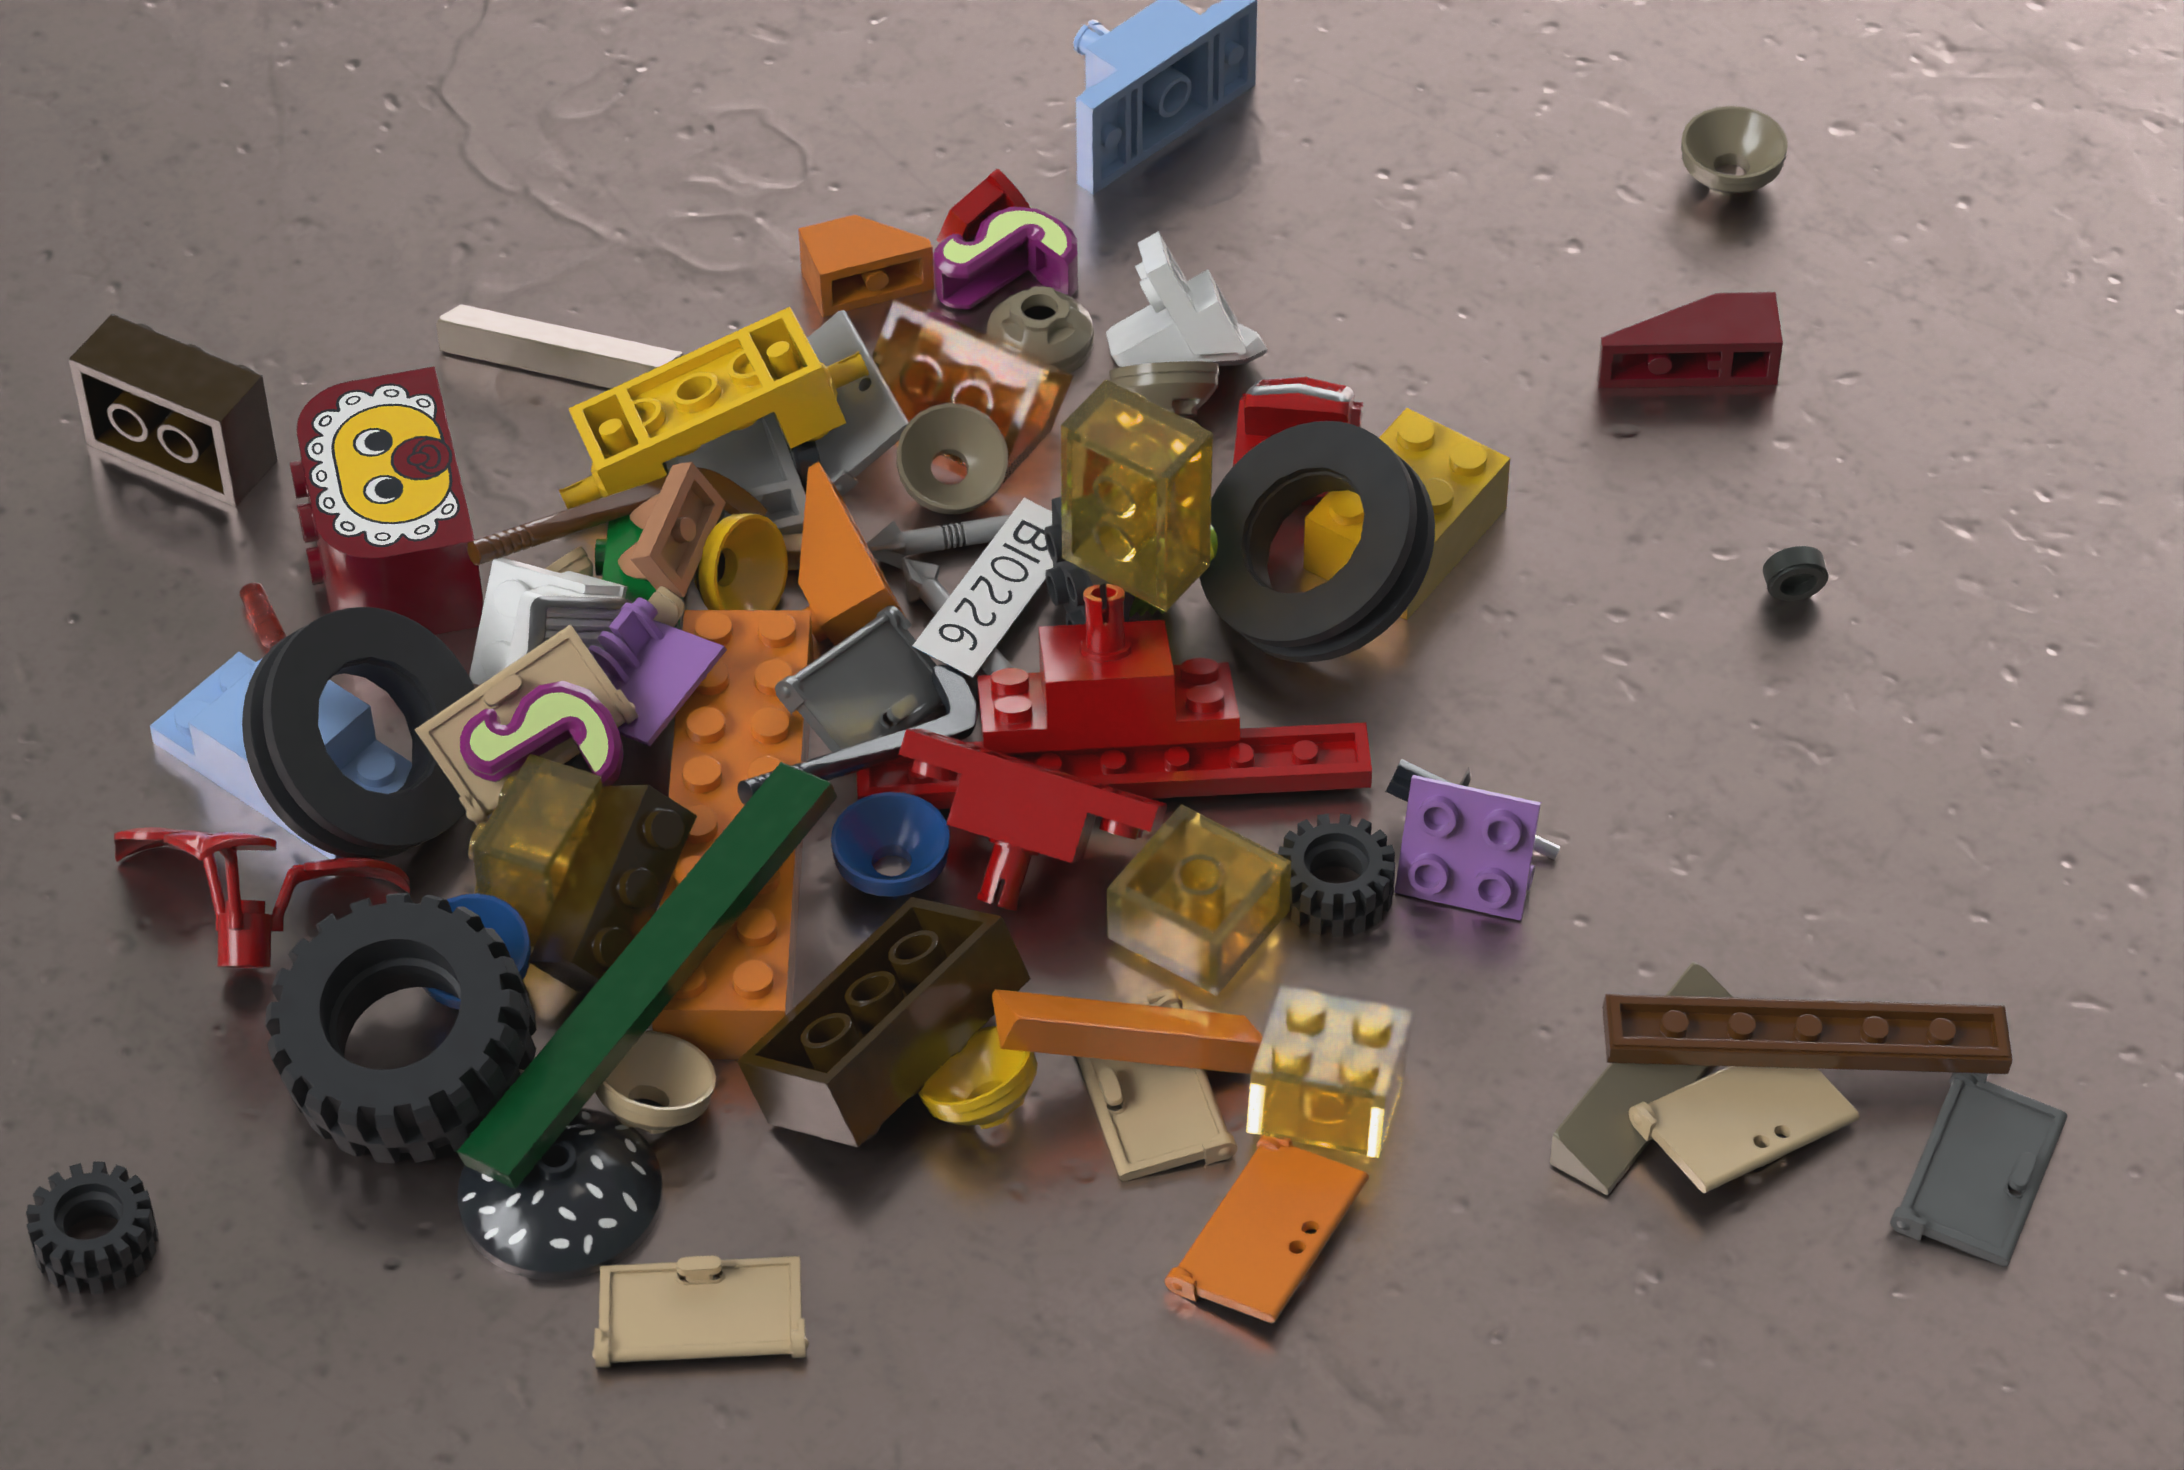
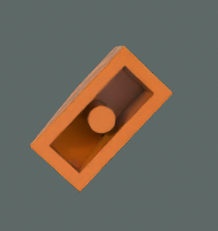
M855 214L798 228L801 272L822 317L834 315L841 310L850 311L935 289L933 246L928 238Z

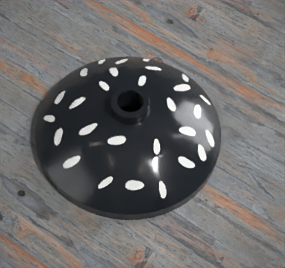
M582 1108L516 1189L465 1165L458 1185V1206L461 1222L468 1238L485 1258L506 1271L539 1280L558 1281L586 1277L600 1272V1266L615 1265L632 1254L648 1237L659 1217L663 1201V1180L660 1164L647 1140L635 1128L625 1126L615 1116L590 1108ZM554 1164H564L559 1167H550Z

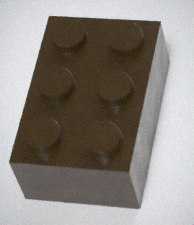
M111 314L69 358L87 445L234 507H237L278 461L263 376L255 373L247 366L233 364L205 352L196 345L182 343L154 331L145 324H136L114 314Z

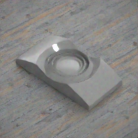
M773 413L759 418L748 428L733 430L707 442L689 455L677 456L662 463L667 475L672 465L693 462L696 467L716 471L731 479L755 497L768 510L766 517L776 524L781 534L803 533L806 494L787 443H785L783 433ZM724 509L719 517L717 524L722 519L730 516V514Z

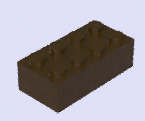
M911 897L737 1062L768 1124L859 1147L864 1141L873 1137L880 1130L881 1124L908 1098L916 1095L924 1087L925 1082L951 1056L962 1051L967 1045L968 1040L995 1015L992 994L995 989L1019 991L1031 978L1002 916Z

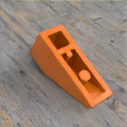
M818 461L808 467L798 583L809 603V606L802 610L811 611L812 634L818 643L829 638L833 645L836 646L875 619L878 612L885 607L895 606L902 613L903 611L843 497Z

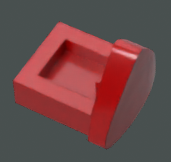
M996 169L949 210L936 241L940 243L949 235L959 234L962 236L963 241L969 242L976 236L981 222L991 214L1011 207H1031L1017 187L1002 171Z

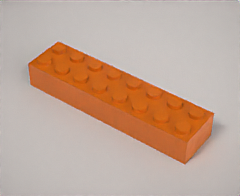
M684 610L683 631L723 645L727 650L675 715L668 797L696 814L697 817L660 901L659 908L744 807L737 791L740 781L774 771L780 762L794 765L808 760L810 725L797 710L792 714L777 697L775 686L783 678L795 675L814 661L811 611ZM803 840L653 1021V1031L671 1034L684 1039L698 1047L709 1059L739 1060L793 1009Z

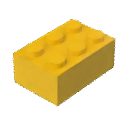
M1406 408L1379 438L1420 477L1431 499L1435 520V541L1429 568L1416 596L1400 616L1408 620L1507 509L1510 458ZM1349 490L1329 491L1305 517L1303 568L1327 581L1348 563L1361 539L1364 510L1361 498L1357 493Z

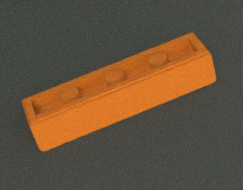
M995 989L992 994L1001 1049L1252 1074L1267 1049L1265 1038L1245 1015Z

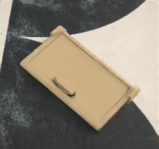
M571 624L414 729L460 795L459 801L466 810L467 818L474 821L477 826L488 820L487 816L580 753L575 742L570 738L496 783L475 776L468 769L460 752V736L464 726L482 710L494 709L498 713L501 725H508L521 699L539 685L566 681L589 689L610 711L617 728L625 722L629 724L639 717L635 711V705L628 701L621 689L616 690Z
M1166 989L1148 994V1002L1141 1003V1005L1179 1009L1183 1007L1181 996L1175 989ZM1076 1056L1121 1181H1129L1202 1159L1208 1165L1231 1158L1237 1152V1144L1233 1135L1228 1133L1205 1069ZM1112 1106H1122V1108L1118 1111H1112L1109 1109Z
M1728 1066L1650 1103L1641 1102L1630 1107L1629 1118L1634 1128L1647 1142L1654 1139L1702 1193H1706L1859 1120V1113L1819 1069ZM1776 1134H1782L1787 1138L1778 1137Z
M717 1256L682 1257L677 1262L600 1266L599 1328H595V1348L592 1351L596 1368L610 1367L611 1363L777 1354H792V1358L806 1357L809 1341L806 1338L805 1319L802 1318L800 1256L721 1260ZM714 1276L720 1277L719 1279L714 1280Z

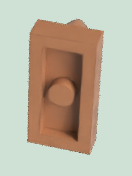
M693 462L672 465L661 492L642 503L629 515L630 520L636 526L643 529L639 540L618 559V565L626 575L635 579L648 580L656 590L663 586L678 597L685 596L703 556L706 538L716 526L726 504Z

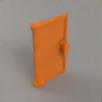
M1265 1131L1257 1142V1150L1178 1267H1173L1164 1279V1283L1174 1294L1194 1302L1200 1296L1266 1322L1274 1323L1359 1195L1369 1176L1362 1170L1292 1146V1139L1290 1137L1273 1131ZM1307 1230H1316L1313 1234L1305 1233Z

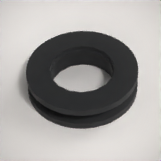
M1318 421L1285 429L1262 441L1246 453L1226 474L1214 492L1203 519L1205 523L1210 524L1214 528L1217 535L1218 548L1215 557L1199 573V578L1205 596L1215 612L1227 624L1263 652L1279 659L1303 663L1320 662L1344 656L1360 649L1385 632L1402 615L1416 596L1423 583L1433 554L1435 520L1431 499L1417 473L1386 443L1364 428L1344 422ZM1349 490L1357 493L1361 498L1364 520L1361 539L1348 563L1329 581L1306 592L1281 593L1271 587L1267 565L1271 543L1283 521L1303 502L1324 492Z
M352 607L333 611L280 640L267 652L256 667L247 688L242 716L243 742L251 773L260 792L275 814L287 827L313 846L345 858H369L375 860L396 856L440 835L453 826L466 812L459 801L460 795L414 729L474 690L475 687L454 653L431 631L406 616L372 607ZM345 673L368 679L386 691L404 714L412 738V767L404 785L397 792L384 794L364 789L344 776L328 755L318 727L319 699L327 681L333 676Z

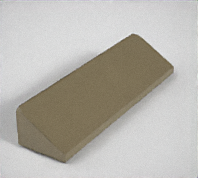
M459 305L443 314L436 323L440 351L607 388H614L683 356V352L466 305Z
M1696 962L1690 964L1665 995L1733 997L1704 967ZM1610 1063L1553 1134L1550 1164L1608 1196L1651 1142V1140L1647 1142L1632 1125L1629 1118L1630 1107L1641 1102L1650 1103L1700 1080L1710 1066Z

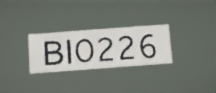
M1023 498L912 647L973 678L1044 582L1046 570L1053 568V561L1049 555L1044 534L1045 527L1052 525V511Z

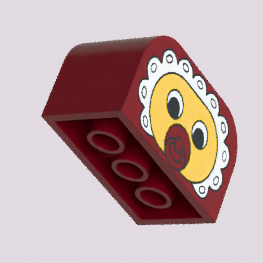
M435 366L343 382L315 395L304 406L297 421L296 430L301 460L289 463L296 499L308 497L309 502L297 505L303 540L305 543L316 541L317 547L306 549L312 585L325 583L330 611L333 612L352 607L384 609L406 616L431 631L434 635L479 627L484 605L479 565L477 566L472 563L467 551L468 543L475 540Z

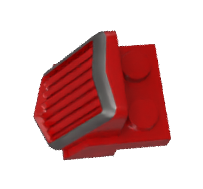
M1295 377L1259 380L1246 393H1243V397L1239 402L1233 466L1262 441L1285 429L1300 424L1318 421H1337L1361 427L1363 402H1354L1355 395L1352 389L1345 385L1314 378ZM1328 492L1315 496L1301 505L1316 506Z

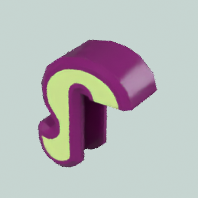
M1011 207L995 212L981 222L973 242H965L961 235L952 234L941 241L935 248L933 256L935 292L937 298L944 305L952 308L971 309L1027 270L1032 272L1038 282L1045 287H1051L1069 296H1072L1078 289L1076 236L1060 219L1036 208Z
M566 681L539 685L521 699L508 725H501L498 713L494 709L482 710L467 722L460 736V752L468 769L475 776L495 783L570 738L575 742L602 789L604 786H611L619 778L624 756L621 736L610 711L589 689Z

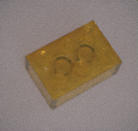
M1105 379L1061 424L1062 558L1167 612L1210 566L1213 433L1202 428L1195 421L1183 418L1147 400L1141 394L1131 392Z

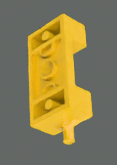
M787 307L568 408L591 457L592 475L558 490L567 509L652 482L667 476L662 463L677 456L689 455L698 450L703 444L733 430L748 428L759 418L773 413L791 449L805 442L819 440L827 435L829 431L846 424V420L837 402L838 392L836 389L861 377L868 376V369L859 351L826 367L818 360L792 309Z

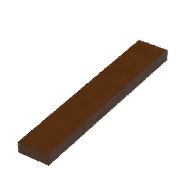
M1605 994L1602 1006L1607 1063L2008 1074L2013 1061L2005 1005Z

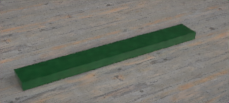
M783 762L779 763L457 1152L465 1166L513 1189L519 1186L836 800L837 795L831 782Z

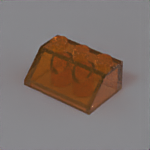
M895 300L871 356L908 422L918 413L932 406L945 403L966 405L987 415L998 426L1005 438L1008 450V467L1003 483L1051 432L1074 377L1070 373L927 307ZM953 454L942 455L966 467L964 461Z

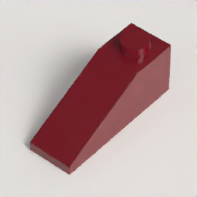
M1776 292L1714 293L1601 337L1597 376L1598 388L1778 385L1783 339Z

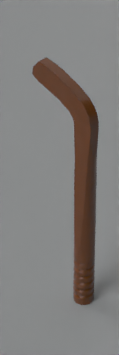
M697 467L726 502L723 509L730 515L752 513L766 517L768 510L741 486L716 471ZM667 476L470 541L467 545L469 558L474 565L478 566L493 561V559L502 558L503 556H508L512 553H517L521 550H526L530 547H535L628 516L642 503L661 492Z

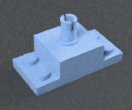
M1157 0L1111 31L1104 28L1096 20L1089 21V27L1084 24L1080 28L1074 39V50L1085 56L1086 90L1076 98L1077 184L1092 195L1096 194L1255 86L1257 0H1222L1210 6L1201 15L1178 0Z
M241 652L236 653L150 725L154 744L329 859L344 858L313 846L287 827L266 802L251 773L243 742L242 716L249 682L262 659L255 662ZM328 680L319 699L318 727L328 755L344 776L364 789L384 794L397 792L404 785L411 770L412 762L376 740L370 705L331 680Z

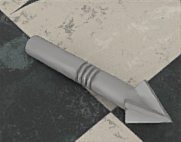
M1011 514L903 532L892 521L869 540L867 545L875 559L901 569L902 558H905L907 555L944 550L945 547L950 549L951 547L956 548L957 546L962 547L963 545L969 546L991 542Z
M902 558L909 603L922 599L936 615L950 596L937 580L941 566ZM995 647L980 668L987 675H991L997 670L1013 667Z

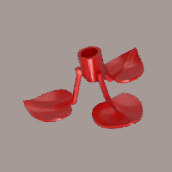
M159 827L135 828L114 834L116 862L129 855L161 846L184 850L197 857L200 861L203 860L216 914V932H218L217 967L271 968V932H283L284 914L295 887L301 882L324 876L369 877L392 882L406 892H410V880L407 874L399 867L384 861L369 858H336L293 865L288 870L272 914H265V901L241 900L237 850H276V840L240 832H220L214 834L203 831ZM217 851L225 858L228 900L226 901L214 855Z

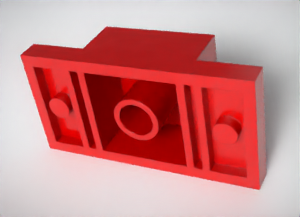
M1100 584L1090 586L1083 593L1086 624L1038 627L1040 672L1027 673L1018 668H1004L993 672L991 675H977L983 748L1003 754L1240 741V716L1229 662L1217 663L1208 658H1192L1184 661L1181 665H1173L1165 620L1124 622V589L1117 585L1106 584L1107 607L1102 609Z
M906 729L898 754L914 759L912 772L930 778L949 782V780L956 781L958 773L961 774L946 825L988 837L989 842L994 843L982 887L976 899L989 904L996 903L1001 882L1004 879L1005 884L998 907L1017 911L1019 905L1017 902L1032 855L1039 856L1040 853L1069 863L1083 860L1096 816L1102 817L1099 829L1137 840V838H1142L1144 830L1153 832L1160 829L1167 808L1166 803L925 729Z

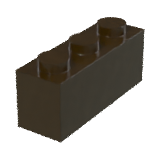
M650 785L604 786L528 962L577 992H590L656 913L697 815Z

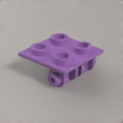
M638 597L633 604L626 602L621 607V612L609 625L614 634L602 631L598 636V641L604 650L594 645H591L588 650L616 690L621 689L628 701L635 705V711L639 717L629 724L625 722L619 726L620 735L651 746L727 649L718 643L653 620L658 614L657 609L647 600Z
M1413 775L1410 784L1394 893L1521 921L1527 890L1530 891L1535 872V865H1531L1541 802Z

